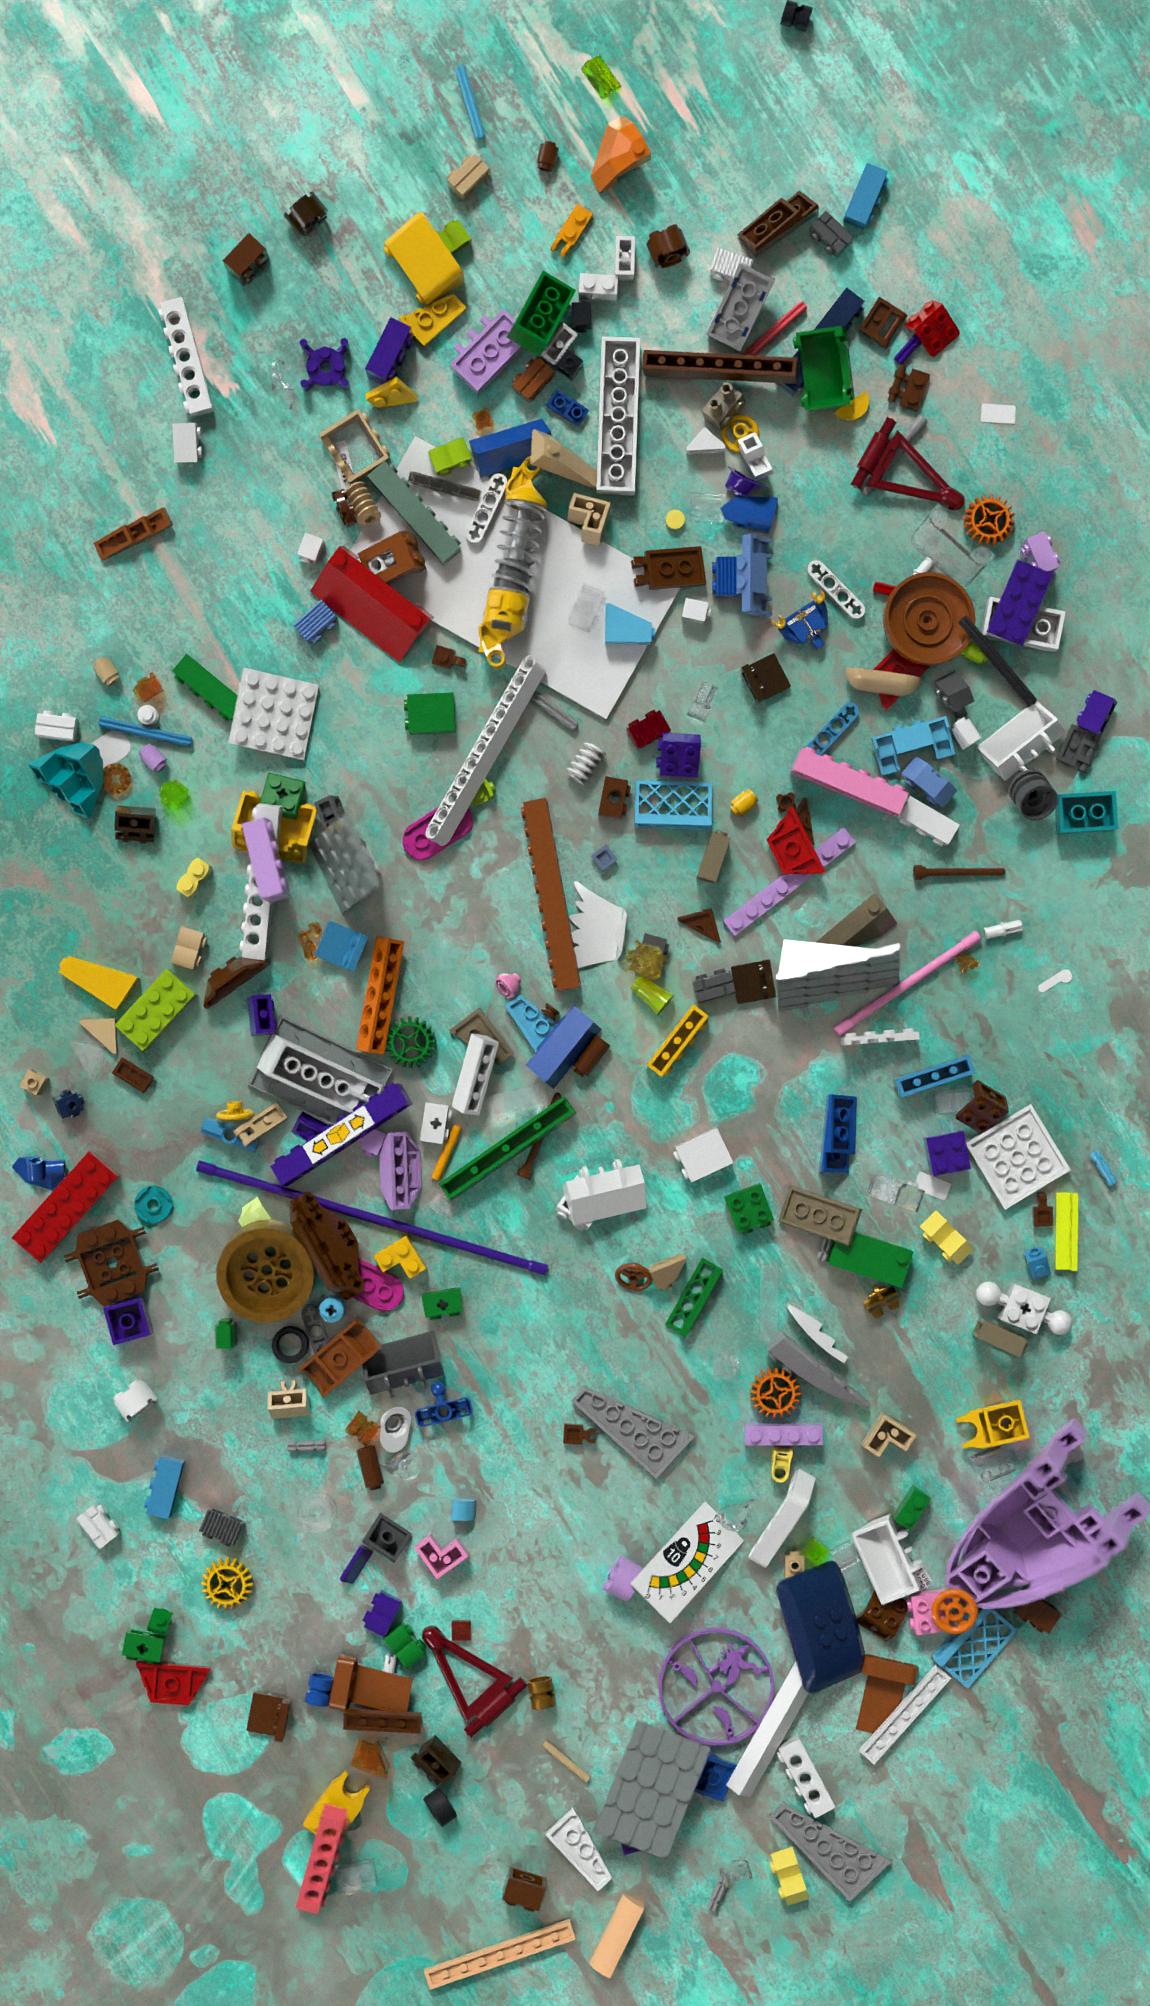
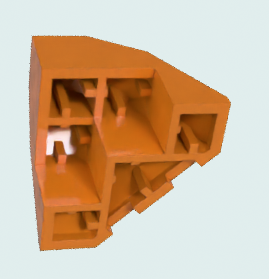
M625 116L612 121L606 126L591 173V178L599 194L615 186L617 177L651 160V151L635 124Z

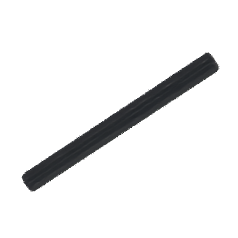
M968 616L962 617L959 620L960 626L1028 706L1033 705L1037 701L1033 693Z

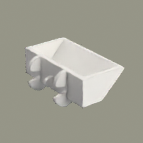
M1036 701L983 741L976 749L991 768L1006 781L1018 770L1021 772L1027 770L1024 766L1032 759L1039 757V754L1045 749L1051 754L1055 753L1056 749L1051 744L1062 737L1065 732L1059 720Z
M615 1159V1162H612L613 1171L604 1173L603 1168L598 1167V1174L589 1176L587 1168L582 1167L579 1170V1179L565 1182L562 1187L573 1226L647 1208L645 1182L640 1164L623 1168L620 1160Z
M891 1514L875 1519L851 1533L881 1605L920 1591L921 1587L915 1571L922 1567L921 1564L923 1562L921 1559L911 1562L908 1553L913 1551L911 1546L905 1548L901 1540L908 1535L907 1532L909 1530L907 1528L897 1530Z

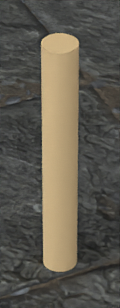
M547 1740L542 1743L541 1746L584 1782L590 1779L591 1776Z

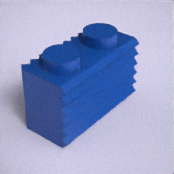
M716 557V562H712V573H716V581H712V593H716V597H739L740 594H737V557Z

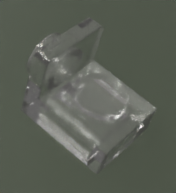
M733 1860L719 1869L724 1888H731L742 1880L753 1878L747 1860Z

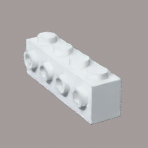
M471 1034L451 1107L463 1114H480L499 1045L498 1041L486 1035Z

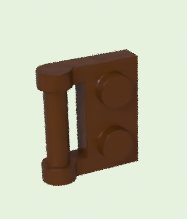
M878 297L858 331L887 349L891 338L908 315L881 297ZM892 313L896 318L884 337L879 335V332Z

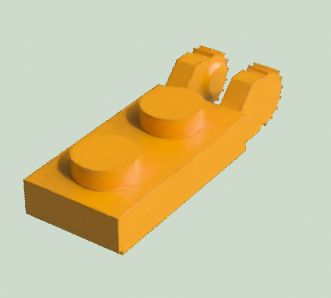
M576 204L557 234V238L550 250L552 252L557 250L560 242L563 241L566 243V246L562 249L560 257L565 258L593 217V213Z

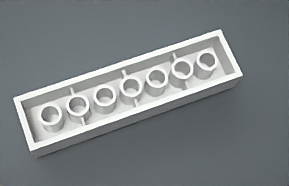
M602 337L596 494L635 495L640 338Z

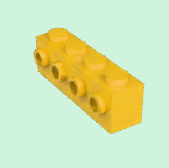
M693 1004L646 1066L660 1077L663 1075L667 1076L673 1069L671 1064L674 1060L679 1061L684 1055V1047L687 1044L691 1045L697 1038L694 1034L698 1029L703 1030L709 1022L706 1020L708 1015Z

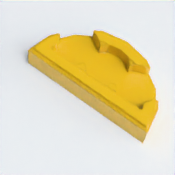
M865 390L855 397L854 404L844 405L835 411L834 414L846 421L860 419L866 413L869 406L867 391Z

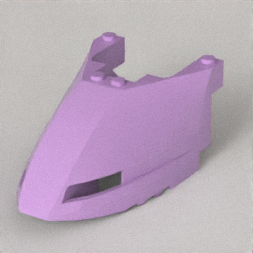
M1073 1418L1059 1428L1036 1457L970 1523L956 1544L948 1561L945 1584L949 1589H960L969 1593L974 1598L977 1607L985 1609L1013 1607L1027 1604L1037 1599H1043L1054 1592H1059L1065 1587L1081 1581L1107 1565L1111 1556L1125 1548L1132 1527L1148 1517L1150 1504L1140 1492H1137L1104 1516L1093 1505L1081 1507L1075 1512L1069 1508L1054 1488L1067 1478V1474L1061 1468L1068 1452L1081 1444L1087 1434L1083 1426L1076 1418ZM1031 1583L1029 1589L1005 1594H991L997 1589L1018 1587ZM962 1598L959 1600L963 1605H967V1604H968V1603H967L964 1599H962Z

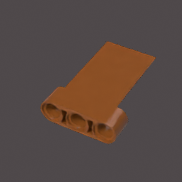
M340 1654L336 1663L329 1708L344 1712V1708L349 1709L351 1702L379 1710L407 1712L413 1679L358 1665V1658Z
M865 1654L861 1672L868 1676L856 1729L874 1733L901 1703L905 1684H916L919 1667L910 1663Z

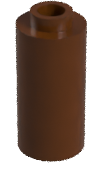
M595 1034L573 1064L576 1067L574 1071L581 1077L584 1075L589 1076L611 1045Z
M375 1445L357 1449L356 1452L365 1487L370 1488V1491L380 1489L384 1480Z

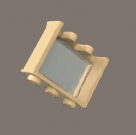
M359 410L354 411L319 433L322 441L350 485L370 474L383 461L389 463L388 456L391 455L385 445H380L378 441L380 437L376 430H371L368 426L370 421L366 414H361Z

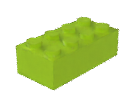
M166 968L119 1019L115 1026L142 1051H147L198 994L173 971Z

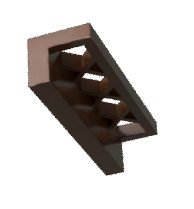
M344 1708L343 1730L421 1734L422 1712Z

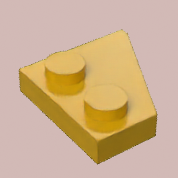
M397 377L365 393L366 400L376 409L418 401L417 394Z

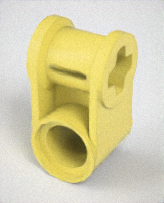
M773 1445L770 1474L776 1482L781 1483L788 1479L793 1446L786 1448ZM778 1468H782L785 1471L784 1476L781 1478L775 1477L774 1474Z

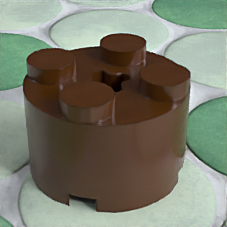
M677 224L670 225L661 232L654 231L649 234L650 239L647 241L646 246L657 268L658 265H661V268L676 265L682 261V256L685 255L687 257L690 254L684 234Z

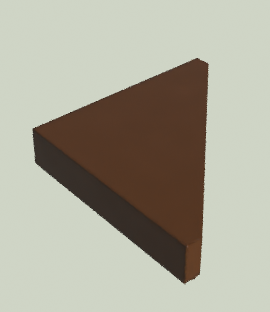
M804 797L795 811L814 846L815 842L807 798Z
M712 908L677 917L678 921L717 943L721 942Z

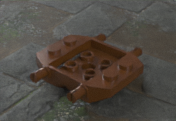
M118 1219L78 1234L76 1250L64 1255V1259L72 1256V1258L66 1259L65 1262L68 1263L76 1259L80 1261L88 1287L77 1291L79 1299L90 1295L103 1306H107L145 1292L148 1275L159 1271V1267H156L158 1266L157 1262L145 1266L139 1253L136 1237L146 1234V1231L138 1233L145 1230L144 1226L132 1230ZM122 1238H124L125 1240L114 1245L105 1247L103 1249L94 1251L92 1253L88 1252L89 1250L95 1249L97 1247L106 1245L108 1243L117 1241ZM110 1257H115L118 1261L117 1266L114 1268L108 1265ZM136 1271V1274L102 1287L100 1285Z

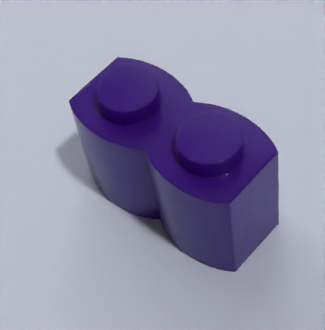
M382 1590L380 1594L376 1593L371 1602L374 1605L372 1611L367 1610L362 1620L366 1622L364 1628L385 1637L402 1600Z

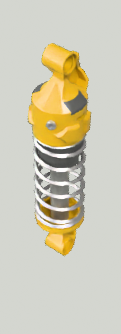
M531 456L519 468L513 467L511 478L505 485V504L517 510L516 517L508 515L502 517L506 521L515 522L513 531H500L502 535L512 536L511 545L499 544L497 547L509 551V556L503 560H494L495 563L499 564L496 573L492 574L494 584L493 587L488 589L483 621L478 627L480 637L478 652L486 654L490 666L494 669H501L506 664V658L501 648L502 644L522 632L527 621V610L530 596L527 593L531 591L528 584L529 579L534 576L529 566L537 561L528 552L539 548L538 543L530 537H536L542 533L539 526L534 523L544 520L545 517L542 513L546 511L548 504L532 484V481L541 474L542 469L539 467L534 471L528 469V466L531 464ZM532 513L539 514L541 518L531 519ZM529 527H534L538 532L528 534ZM527 541H530L536 546L533 548H526ZM524 555L530 557L533 561L524 562ZM495 655L502 656V660L498 664L492 662V658Z

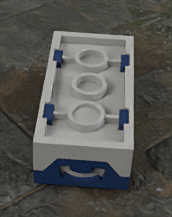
M740 262L706 335L741 352L774 284L775 278Z

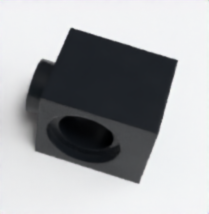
M572 302V330H576L578 333L591 330V302Z
M567 350L557 364V371L573 381L583 367V360Z

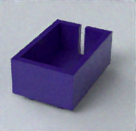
M390 317L365 367L369 379L382 385L397 377L398 373L396 371L399 366H403L406 359L404 355L407 349H411L415 340L413 339L410 326Z

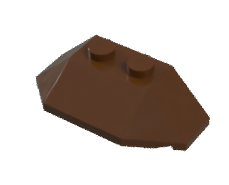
M235 956L226 962L227 966L223 969L219 967L210 973L211 977L207 981L204 1008L209 1009L270 966L269 962L244 957L236 958Z

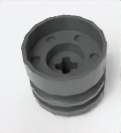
M1038 770L1022 771L1009 784V796L1026 819L1041 820L1046 818L1057 806V792L1047 778Z

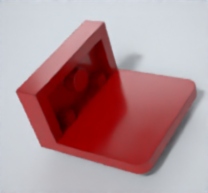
M934 300L925 303L918 313L911 315L904 324L907 331L917 335L928 354L932 357H935L960 335V330L944 305Z

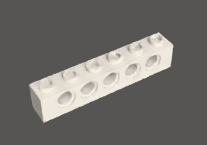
M183 297L161 302V309L158 311L161 321L165 320L166 327L163 328L165 337L170 339L171 346H168L171 358L175 357L176 364L173 367L176 376H180L181 383H178L181 395L184 394L186 401L183 402L186 413L189 412L192 418L212 413L214 409ZM173 318H180V322L178 324H171V320ZM184 336L185 340L182 343H176L177 337ZM184 354H189L190 358L188 361H181V357ZM188 373H195V377L192 380H186ZM199 391L200 395L198 398L193 399L190 397L191 393Z

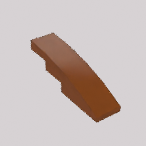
M162 507L129 525H123L94 542V545L101 559L105 560L171 527L173 523L166 509Z

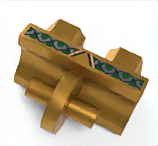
M875 1284L872 1286L874 1292L868 1294L869 1298L862 1301L869 1314L871 1313L875 1319L884 1314L881 1308L887 1304L890 1310L900 1307L898 1300L900 1296L893 1286L888 1289L885 1286L878 1289Z

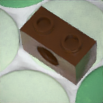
M605 776L599 816L621 820V815H626L627 804H624L625 796L629 797L631 788L630 785H627L628 780ZM611 794H618L621 800L618 803H612L609 799Z

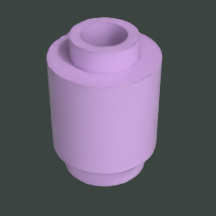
M149 743L140 750L139 755L142 761L153 772H160L166 767L167 764L165 762L167 758L155 745L152 746Z

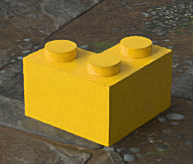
M408 1234L373 1255L382 1272L400 1262L409 1279L427 1268Z

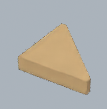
M116 1018L79 1020V1023L113 1054H117Z

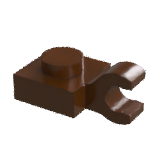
M437 645L431 663L446 669H451L452 664L465 668L467 660L455 656V650Z
M1037 1192L1038 1206L1032 1207L1033 1226H1053V1207L1047 1206V1193Z

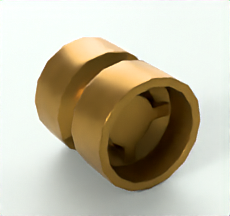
M541 1676L527 1681L529 1693L532 1694L530 1697L532 1709L541 1710L556 1705L555 1695L551 1692L553 1689L552 1677Z

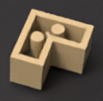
M576 493L573 494L568 510V522L583 525L581 542L600 546L610 516L611 502Z
M881 1411L861 1445L880 1457L890 1441L907 1451L916 1434Z

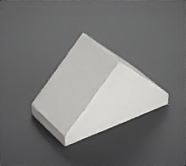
M706 427L686 447V455L723 453L725 451V444Z

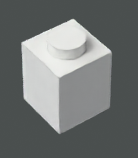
M305 533L297 553L298 557L301 558L300 561L309 565L312 562L317 564L325 543L324 540Z
M686 598L681 620L704 624L705 619L709 620L711 608H708V602Z

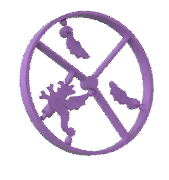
M704 1628L686 1635L668 1652L660 1670L659 1696L667 1718L684 1736L706 1745H727L748 1737L760 1726L773 1702L774 1677L764 1652L749 1637L728 1628ZM717 1632L735 1635L748 1642V1645L745 1647L741 1646L736 1651L733 1650L732 1643L730 1646L727 1644L730 1652H726L724 1649L723 1652H720L721 1655H727V1658H723V1661H720L719 1658L717 1660L719 1665L707 1668L692 1638L706 1633ZM689 1640L712 1680L711 1688L673 1719L665 1706L662 1696L663 1674L666 1665L672 1664L674 1670L683 1672L684 1677L696 1686L697 1676L694 1674V1670L690 1666H681L679 1661L673 1662L670 1659L674 1652ZM749 1646H753L763 1657L766 1666L759 1669L756 1664L745 1662L741 1657L747 1653L746 1650L750 1648ZM732 1665L729 1669L725 1685L722 1686L719 1680L713 1679L711 1673L717 1671L719 1667V1672L724 1671L723 1673L726 1674L728 1668ZM739 1667L742 1669L754 1668L753 1672L756 1675H759L760 1671H769L771 1681L770 1696L767 1706L759 1719L755 1718L725 1692L727 1686L730 1683H735L736 1678L739 1677ZM712 1692H721L756 1723L745 1732L734 1736L733 1726L730 1725L731 1716L728 1715V1711L724 1710L723 1707L713 1706L712 1708L718 1714L720 1721L724 1722L725 1732L729 1735V1738L710 1740L687 1732L676 1722Z

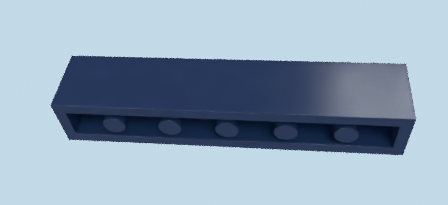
M846 287L814 330L845 325L848 332L853 325L851 323L853 318H858L864 311L863 304L865 301ZM799 351L793 356L797 358L799 365L797 384L777 383L792 396L796 392L800 394L804 389Z

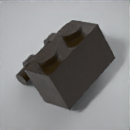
M117 806L114 831L123 832H116L115 840H123V842L140 841L142 844L154 842V835L150 834H153L155 829L156 808Z
M436 1735L421 1746L418 1754L415 1752L410 1757L415 1762L414 1765L418 1769L421 1768L427 1775L426 1777L436 1785L440 1783L443 1785L455 1776L461 1764V1761Z

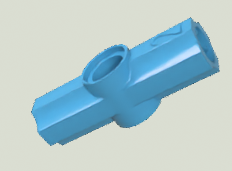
M206 1117L200 1133L227 1144L256 1152L260 1138L248 1147H245L240 1137L235 1135L233 1140H229L226 1137V1132L229 1129L234 1131L237 1129L236 1127Z

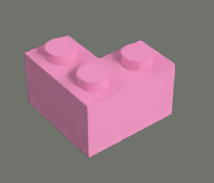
M430 1533L417 1542L414 1547L436 1579L469 1556L468 1550L458 1537L442 1548L433 1534Z

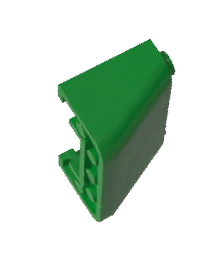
M846 326L796 332V337H793L794 348H798L801 356L805 391L804 395L800 396L801 406L805 407V411L854 404L855 396Z

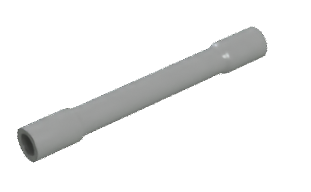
M918 415L903 436L910 443L928 421L923 416ZM900 446L898 447L887 470L898 458V456L902 453L903 449ZM872 475L865 480L859 490L865 496H868L874 489L866 487Z

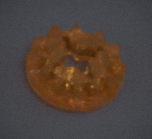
M118 763L107 765L103 769L102 787L111 794H120L127 790L131 784V775L128 769ZM110 773L116 776L120 775L119 780L121 785L116 782L111 783L113 778L111 777L112 775Z

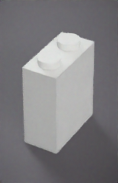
M717 1128L675 1146L676 1151L673 1152L677 1162H682L684 1169L681 1171L685 1179H690L691 1182L733 1163Z

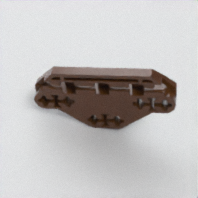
M306 1192L291 1200L290 1223L327 1289L345 1300L361 1293L365 1286L358 1273V1241L346 1220L322 1207L311 1192Z

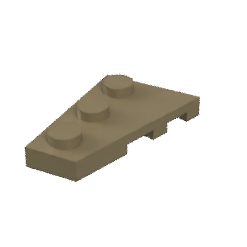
M481 1008L475 1010L449 1030L467 1044L471 1034L486 1035L498 1041L499 1045L494 1059V1063L500 1065L514 1054Z

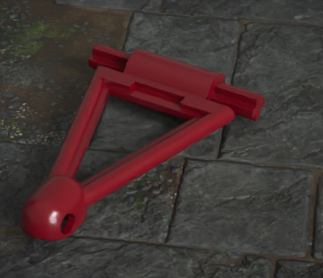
M886 417L879 432L874 433L857 464L858 471L850 485L860 490L868 474L872 476L866 487L939 502L949 510H960L965 504L964 495L950 487L898 430H896L890 440L889 436L897 422L892 418ZM899 446L940 489L938 492L881 480Z
M431 1625L423 1629L421 1634L422 1640L432 1650L465 1722L476 1714L477 1716L464 1728L466 1734L472 1738L484 1726L488 1727L516 1701L515 1697L528 1684L520 1677L508 1689L505 1688L513 1677L448 1640L436 1626ZM444 1649L497 1679L469 1706L443 1653Z

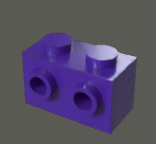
M1093 690L1092 694H1089L1086 698L1084 711H1081L1077 717V725L1101 737L1118 702L1115 698Z
M271 994L252 995L247 998L251 1036L274 1033L276 1020L273 1017L274 1001L271 998Z

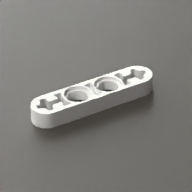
M498 473L492 476L469 524L466 537L471 544H478L483 540L504 495L507 478L503 474ZM499 478L502 479V483L504 484L503 486L500 485L497 489V492H500V495H498L494 491H489L490 488H492L493 490L495 489L496 483L494 481H498ZM487 496H495L496 503L488 505L485 502ZM482 512L488 515V520L484 523L479 522L477 516ZM476 523L478 526L484 527V529L479 528L478 535L480 537H475L473 540L470 532H475L477 527L473 524Z
M815 560L808 565L807 574L851 619L857 620L864 615L865 606L822 562ZM811 566H820L819 572L822 575L826 572L827 575L819 581L820 575L817 572L813 574ZM827 578L833 579L834 587L826 588L824 580ZM838 593H847L848 600L840 602L837 598ZM851 599L854 600L852 605L855 608L858 606L861 608L859 610L860 615L857 613L852 614L853 608L850 605L848 608L845 607Z

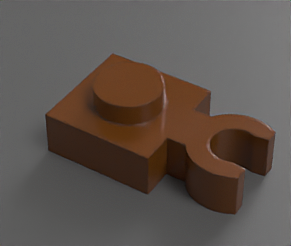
M564 1423L563 1443L582 1445L583 1439H586L589 1443H595L596 1439H591L589 1433L597 1432V1429L588 1428L583 1430V1424Z

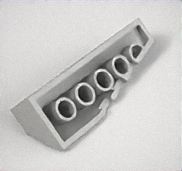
M781 1329L766 1346L769 1351L767 1355L774 1361L779 1359L784 1363L782 1367L789 1373L795 1372L812 1385L838 1398L867 1408L871 1406L868 1400Z

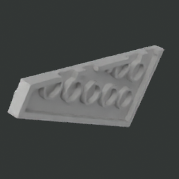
M583 1386L571 1399L581 1411L655 1479L695 1437L691 1433L586 1386Z
M784 1802L770 1815V1818L849 1902L892 1862L891 1859Z

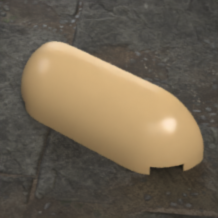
M863 668L845 669L848 682L855 689L866 692L908 696L919 688L922 681L919 677Z

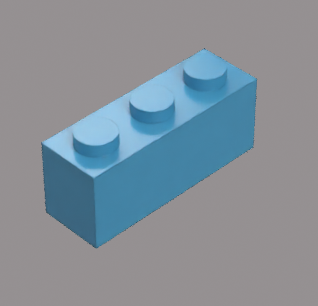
M869 163L866 164L843 221L863 230L866 224L870 225L874 216L871 213L873 207H878L882 197L879 196L880 190H885L889 181L886 178L888 171Z
M162 1455L160 1459L156 1460L154 1470L157 1471L156 1476L151 1479L149 1486L152 1492L150 1497L147 1496L144 1508H147L146 1514L164 1519L171 1517L185 1460Z

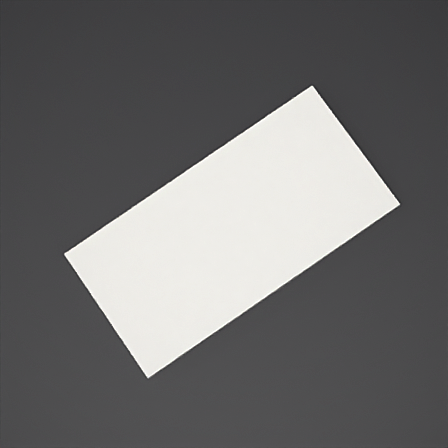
M415 436L398 465V472L396 474L400 479L404 477L410 484L409 489L412 493L417 492L423 499L421 503L426 508L429 506L436 514L434 518L438 522L442 521L447 526L448 530L446 532L451 537L454 535L460 541L461 551L443 565L382 495L376 504L378 511L381 512V518L373 524L364 525L350 551L358 556L357 553L400 531H410L418 542L420 554L425 559L426 570L420 573H410L389 585L415 606L420 605L434 616L432 622L479 648L480 637L478 627L483 621L488 589L493 587L494 584L492 574L496 573L499 564L495 563L494 560H503L509 556V551L499 549L497 546L499 544L510 546L512 536L502 535L500 531H513L515 522L506 521L502 517L505 515L516 517L517 510L505 504L506 493L504 492L483 540L478 544H471L467 540L466 531L491 478L487 476L480 478L479 472L469 466L464 469L454 468L452 473L446 476L437 475L428 453L429 450L436 447ZM494 481L496 483V487L494 490L490 488L489 491H494L498 495H500V492H497V489L501 484ZM489 495L486 497L485 502L488 505H494L496 497ZM546 510L542 513L545 517L544 520L534 523L539 526L542 533L539 536L530 537L538 543L539 548L528 552L537 561L529 566L534 576L529 579L528 584L531 591L527 593L530 596L527 621L525 622L524 630L504 642L501 648L506 658V664L515 669H518L526 656L531 655L546 666V672L540 683L600 717L607 719L648 645L605 644L606 603L613 604L651 622L652 628H655L656 633L681 587L649 590L648 584L634 587L633 579L636 578V575H644L643 567L632 569L631 560L633 558L601 541L600 546L581 542L582 530ZM482 512L477 516L479 522L484 523L488 520V515ZM532 513L531 519L541 518L539 514ZM476 523L473 524L477 527L475 532H470L473 540L475 537H480L478 535L479 528L484 529V527H480ZM529 527L528 534L538 532L534 527ZM527 541L526 548H533L536 546L530 541ZM524 555L523 561L531 562L533 559ZM495 655V656H494V657L498 658L499 660H502V656H500V655Z

